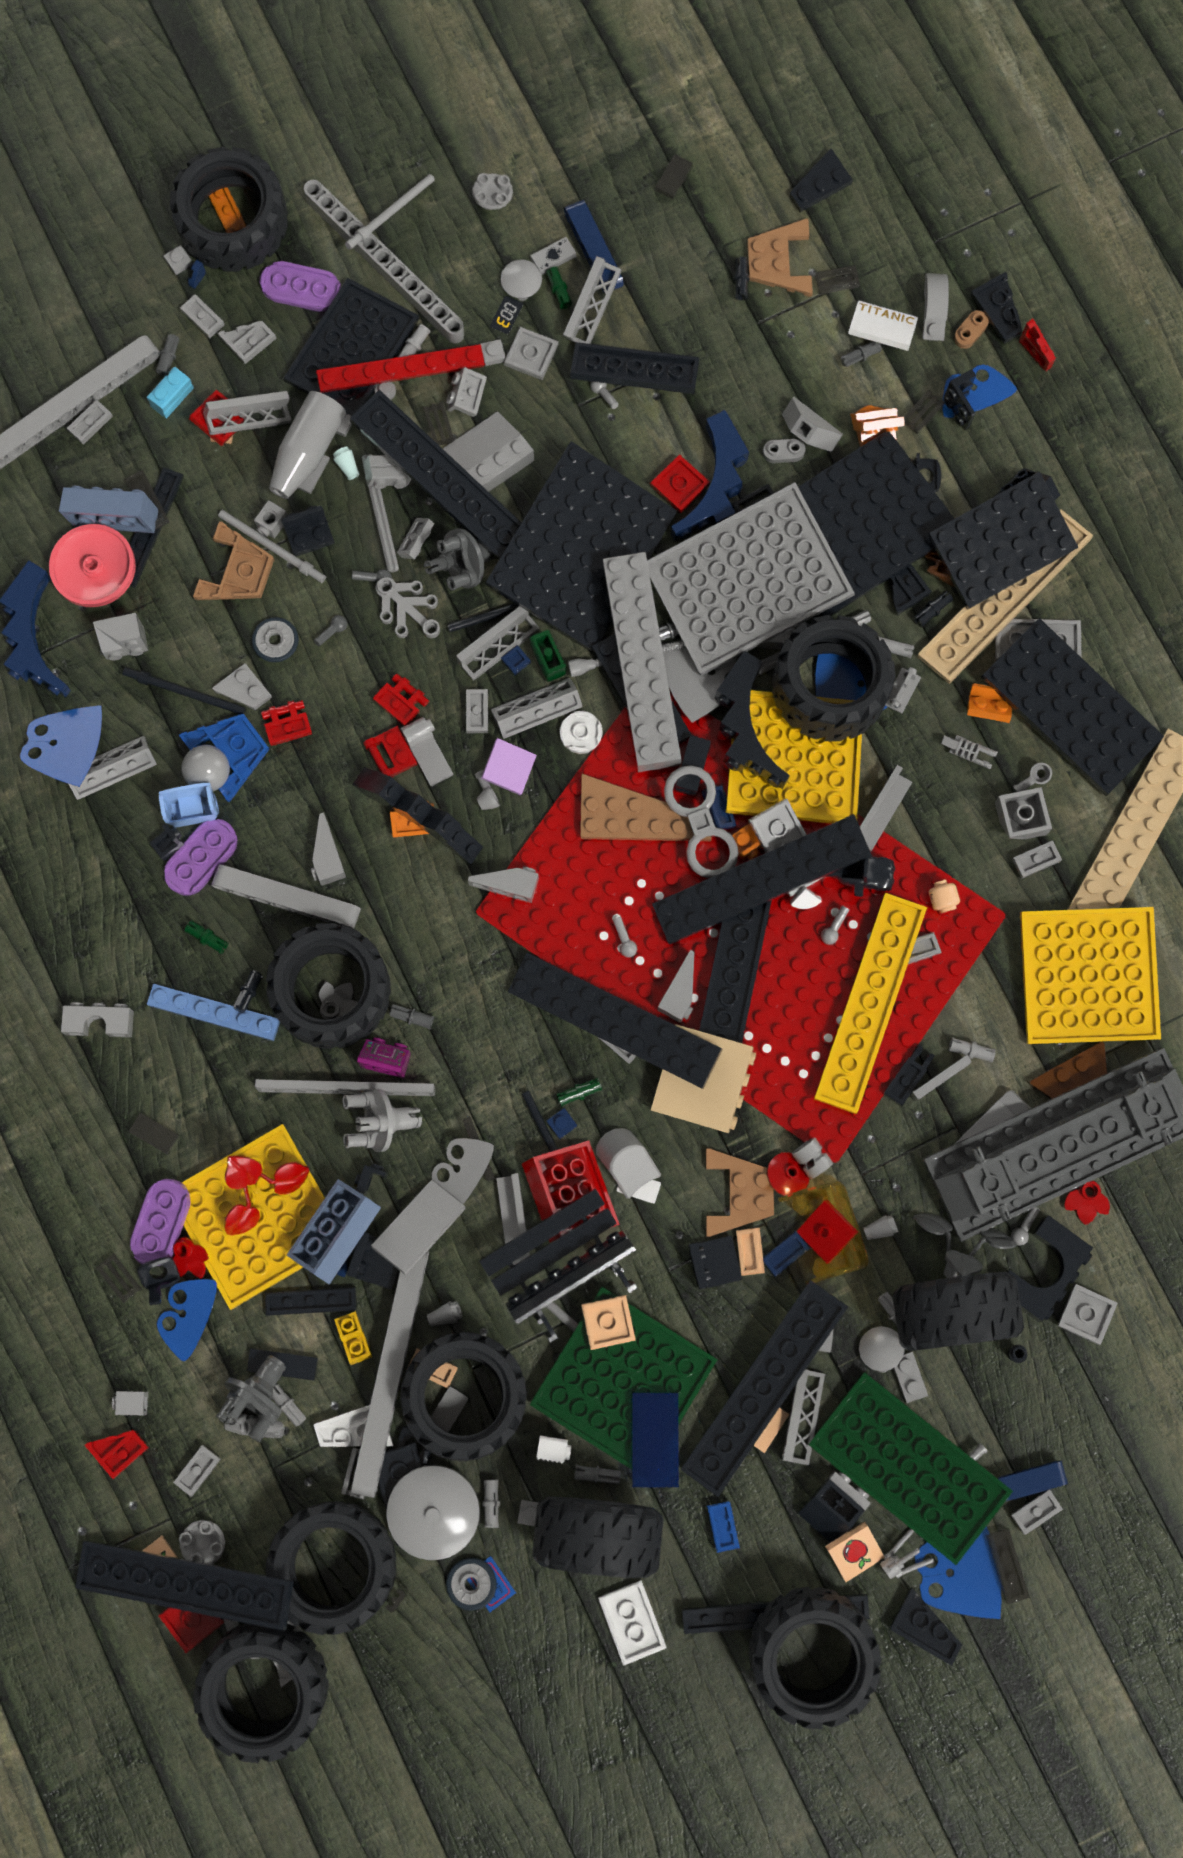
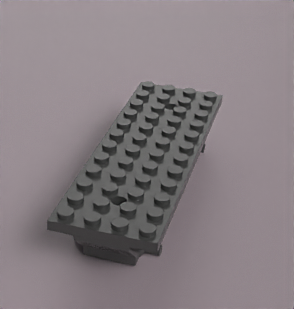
M1160 1048L923 1158L959 1241L962 1242L981 1233V1231L990 1229L1182 1139L1183 1085L1169 1060L1165 1048Z

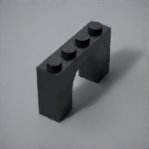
M1049 1215L1041 1220L1032 1236L1052 1249L1057 1255L1060 1271L1055 1282L1049 1287L1038 1288L1030 1285L1011 1270L1006 1271L1017 1279L1022 1311L1037 1322H1041L1044 1319L1047 1321L1054 1312L1053 1305L1056 1301L1060 1302L1067 1293L1065 1290L1069 1282L1073 1284L1080 1273L1077 1270L1082 1264L1085 1266L1092 1257L1090 1252L1093 1249L1091 1245Z

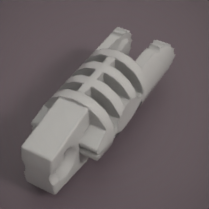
M944 735L941 741L942 745L951 748L949 753L987 769H991L992 764L976 758L979 750L995 757L998 753L959 735H956L955 739Z
M240 1414L237 1421H233L231 1418L229 1423L225 1424V1430L240 1435H248L259 1417ZM276 1420L273 1426L270 1425L263 1438L279 1439L283 1437L284 1429L282 1422Z

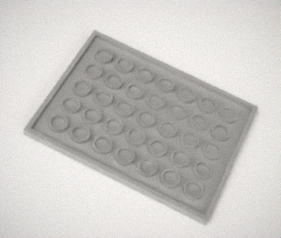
M796 483L783 488L647 561L650 578L700 675L742 655L744 651L747 652L855 595Z

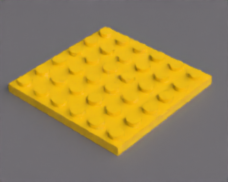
M751 690L749 707L756 737L765 753L778 767L788 773L790 777L782 790L779 787L771 786L767 779L762 776L752 774L748 767H745L742 773L729 769L726 813L756 816L786 798L798 820L832 824L853 814L857 819L862 734L852 739L847 737L842 741H825V737L813 739L801 734V728H793L782 717V709L776 707L772 692ZM817 697L824 702L832 704H845L854 701Z
M1154 907L1020 912L1027 1044L1161 1039Z
M284 1124L228 1155L243 1156L257 1160L262 1166V1173L271 1179H274L275 1171L285 1163L296 1162L307 1166ZM228 1156L182 1182L190 1195V1208L184 1222V1227L193 1243L201 1245L206 1250L209 1259L204 1261L213 1280L216 1281L217 1287L230 1310L304 1268L286 1255L325 1199L310 1170L303 1185L296 1191L285 1195L277 1194L274 1191V1184H270L260 1176L254 1185H247L251 1201L250 1207H256L259 1210L260 1218L256 1226L251 1230L232 1236L227 1235L224 1230L225 1218L235 1205L241 1204L245 1206L246 1199L243 1188L231 1189L225 1182Z

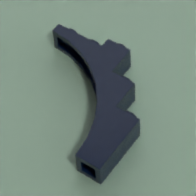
M725 410L706 419V430L712 441L715 455L713 480L707 494L699 505L687 517L671 526V535L674 541L678 539L684 540L691 536L692 532L698 529L700 531L704 530L711 523L714 526L736 514L727 497H735L741 491L742 481L734 467L739 468L747 462L749 451Z
M28 561L0 599V603L4 607L2 610L12 617L1 633L6 638L5 642L14 648L4 666L8 669L7 674L17 681L20 678L27 682L30 678L39 685L41 683L47 685V689L54 695L58 696L60 693L67 697L71 690L49 670L40 654L36 640L35 622L37 608L51 578L44 569Z

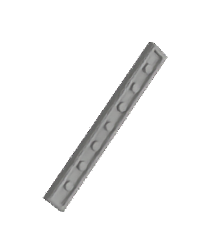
M259 1079L255 1081V1088L259 1092L362 1094V1092H368L373 1089H382L387 1095H435V1085L426 1083Z

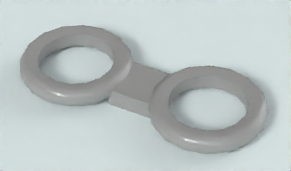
M692 765L678 768L666 780L664 787L665 801L672 811L680 816L688 817L694 835L690 839L686 851L689 865L701 877L711 878L735 867L739 855L738 846L731 834L724 829L715 827L709 808L714 803L716 788L710 774L702 768ZM691 774L698 776L704 781L707 788V796L701 805L689 809L682 807L676 802L673 796V787L680 777ZM705 837H720L729 847V859L725 866L720 869H705L696 859V846Z

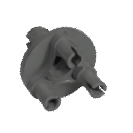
M454 529L446 534L444 540L437 542V548L441 555L438 558L425 561L424 567L432 566L425 569L427 574L448 570L450 577L447 579V585L450 590L460 587L472 588L477 586L483 578L484 563L496 558L479 542H476L469 532L464 529Z
M269 1355L256 1374L246 1379L245 1382L231 1377L227 1378L224 1385L230 1392L226 1396V1402L215 1417L221 1422L228 1424L231 1418L233 1421H237L244 1408L258 1414L259 1419L248 1433V1436L257 1442H261L270 1425L273 1426L282 1413L280 1408L271 1399L273 1398V1388L283 1371H285L286 1366H284V1363L276 1357Z

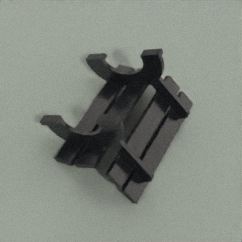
M595 1188L479 1260L488 1277L509 1265V1269L491 1279L500 1296L518 1285L522 1286L525 1292L512 1295L508 1299L509 1302L505 1303L516 1324L537 1312L538 1314L535 1315V1318L539 1325L544 1323L548 1329L545 1335L549 1342L558 1337L541 1309L609 1266L615 1275L619 1276L629 1293L637 1288L632 1279L629 1281L623 1274V1268L619 1263H616L636 1250L623 1231L619 1233L616 1231L608 1235L603 1243L598 1235L617 1224L609 1209L605 1208L589 1219L586 1217L605 1205ZM582 1219L583 1223L579 1224L575 1228L571 1229L567 1233L563 1234L559 1238L555 1239L554 1241L539 1249L535 1253L531 1254L527 1258L523 1259L519 1263L515 1265L512 1263L513 1261L517 1260L521 1256L525 1255L529 1251L533 1250L537 1246L541 1245L545 1241L549 1240L553 1236L557 1235L561 1231L565 1230L569 1226L573 1225L574 1223ZM594 1238L597 1244L589 1247L587 1253L581 1257L575 1256L567 1262L568 1265L561 1269L556 1268L548 1273V1277L541 1282L537 1280L528 1287L526 1286L524 1281Z

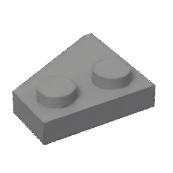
M263 321L254 322L249 326L236 327L237 330L226 333L224 330L218 333L220 339L244 364L249 362L276 339V335Z
M243 664L213 687L215 693L229 697L237 703L245 704L246 707L253 710L258 709L272 698L271 694L246 664Z

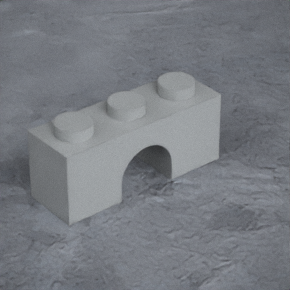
M72 1002L70 1006H63L61 1032L67 1036H88L90 1024L94 1020L103 1019L106 1023L105 1033L108 1036L132 1037L134 1011L128 1008L126 1004H114V1007H106V1004L92 1003V1007L84 1006L83 1003Z

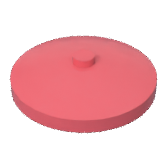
M101 524L82 525L67 532L54 546L49 561L50 577L58 592L71 603L83 607L104 606L117 600L132 583L136 568L133 550L125 537L115 529Z

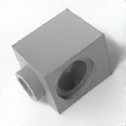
M268 500L254 520L257 531L265 537L269 535L275 539L284 526L282 519L287 516V512ZM268 519H275L272 524H266Z
M116 1391V1396H113L112 1409L115 1410V1415H147L148 1392Z

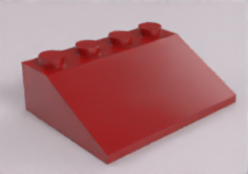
M590 1141L535 1156L522 1163L542 1221L595 1188L605 1205L587 1215V1219L608 1208L617 1222L612 1227L620 1225ZM582 1219L550 1238L549 1243L583 1223Z

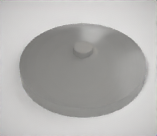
M425 1465L411 1470L397 1482L388 1500L387 1523L392 1537L404 1551L420 1559L440 1560L455 1555L470 1542L478 1526L479 1502L474 1488L461 1473L447 1466Z

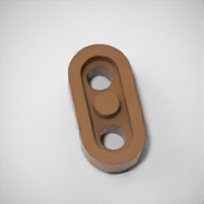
M972 312L957 329L954 341L958 347L963 349L970 348L986 330L989 319L984 312ZM966 333L969 337H964L963 334Z

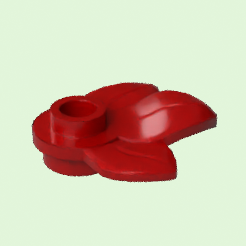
M1092 1180L1079 1186L1077 1190L1071 1191L1065 1199L1064 1208L1068 1211L1076 1210L1079 1220L1084 1225H1087L1094 1220L1097 1212L1108 1215L1110 1203L1108 1198L1101 1193L1099 1184ZM1087 1187L1091 1188L1093 1191L1091 1196L1087 1195L1085 1192Z
M187 1237L178 1239L173 1248L175 1254L173 1260L178 1268L180 1277L189 1270L199 1279H202L206 1271L204 1261L209 1259L206 1250L201 1245L194 1244Z

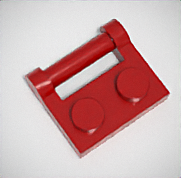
M398 726L376 737L369 738L363 743L366 750L369 749L382 774L394 777L418 765ZM381 743L394 765L391 769H388L377 748V745Z

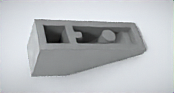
M324 812L319 814L312 860L314 868H311L314 880H319L321 886L346 878Z
M523 867V869L513 868L469 876L468 884L469 886L532 903L539 874L535 873L536 870L529 867Z
M692 950L689 951L657 1010L679 1023L682 1022L683 1018L687 1020L693 1011V1008L690 1007L692 1004L694 951Z

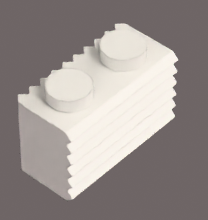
M541 1435L537 1459L556 1461V1463L560 1461L562 1464L565 1459H570L572 1445H567L568 1440Z

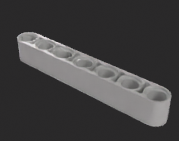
M218 865L211 885L228 893L327 923H334L339 926L345 925L353 929L361 910L360 907L225 865Z

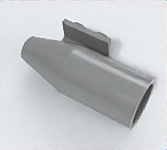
M310 391L279 446L269 486L270 491L275 495L288 499L297 488L309 494L312 493L330 460L324 454L346 415L345 409L337 401L320 392Z

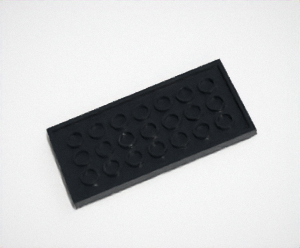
M1040 618L981 676L990 687L995 689L1014 710L1105 796L1164 737Z

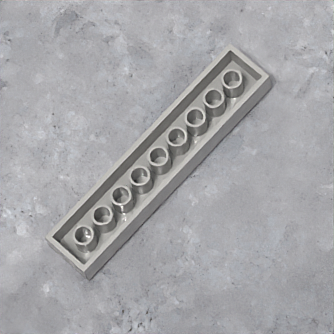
M646 552L603 559L638 772L680 766L681 754Z

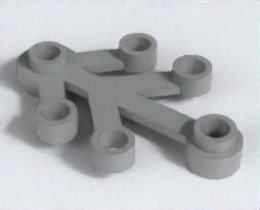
M384 577L376 583V592L382 597V612L380 613L382 623L390 624L393 621L390 601L392 599L397 603V626L395 628L397 637L405 638L408 635L406 613L423 627V633L426 637L435 638L439 635V623L433 619L427 620L413 607L426 606L429 609H434L438 606L437 597L435 595H428L427 597H402L398 593L411 591L414 595H420L423 591L420 581L395 583L392 578ZM385 584L390 587L389 591L383 590ZM415 585L420 586V589L415 591L413 590V587ZM434 599L435 603L431 605L428 604V601ZM388 614L390 615V618L388 620H384L383 616ZM404 628L405 632L400 634L398 630ZM429 628L436 629L434 633L428 632Z

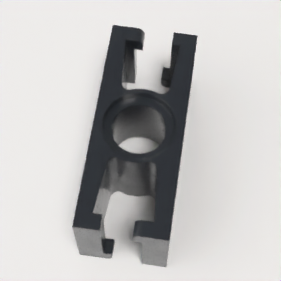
M690 735L681 767L692 765L704 770L711 740ZM691 774L684 775L677 780L675 791L696 797L701 778Z

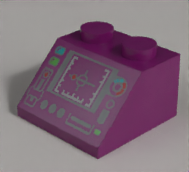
M374 1037L372 1040L366 1039L357 1060L361 1068L404 1079L411 1056L407 1046L399 1043H394V1046L387 1045L385 1040Z

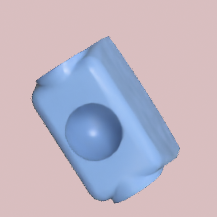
M210 782L181 786L159 792L163 820L169 825L182 827L205 821H213L217 818V814H219L217 799Z

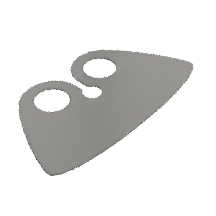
M460 1138L452 1140L447 1147L446 1154L451 1163L460 1166V1171L456 1173L451 1165L440 1163L433 1169L432 1181L460 1203L464 1204L484 1174L492 1157L494 1145L476 1139ZM455 1145L462 1146L464 1150V1155L460 1159H455L451 1154L452 1147ZM441 1168L447 1169L450 1173L449 1180L446 1182H441L437 1178V1172Z

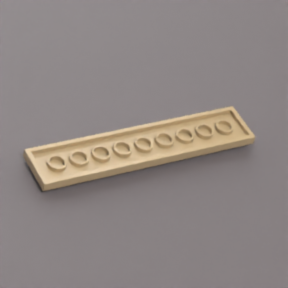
M1060 509V512L1079 548L970 609L964 607L918 653L917 657L948 684L979 655L1092 539L1093 535L1062 509Z
M1170 729L1166 730L1164 737L1158 744L1067 910L1120 908L1183 793V736Z

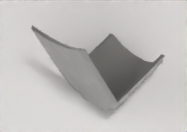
M625 1128L613 1129L599 1140L596 1146V1156L609 1170L627 1199H630L644 1184L661 1177L660 1171L647 1150L630 1130Z

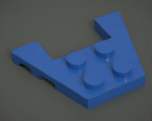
M244 714L179 735L189 750L211 740L214 746L226 755L229 766L234 773L228 777L225 784L219 788V791L228 802L233 799L269 751L267 744Z

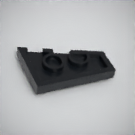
M831 148L790 192L789 197L801 213L852 184L853 179Z
M1007 272L971 291V297L980 310L986 314L989 323L1004 344L1022 334L1023 329L1017 308L1013 302V293L1008 284Z
M911 1587L889 1629L952 1666L963 1646L962 1643Z

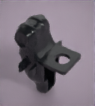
M870 856L829 874L827 877L836 878L840 883L854 887V895L862 897L864 888L890 891L895 882L894 872L896 868L894 860L886 857Z

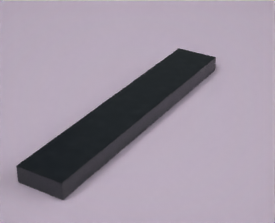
M163 468L150 497V500L159 509L155 532H135L130 543L136 562L135 574L130 587L136 588L184 478L181 473Z

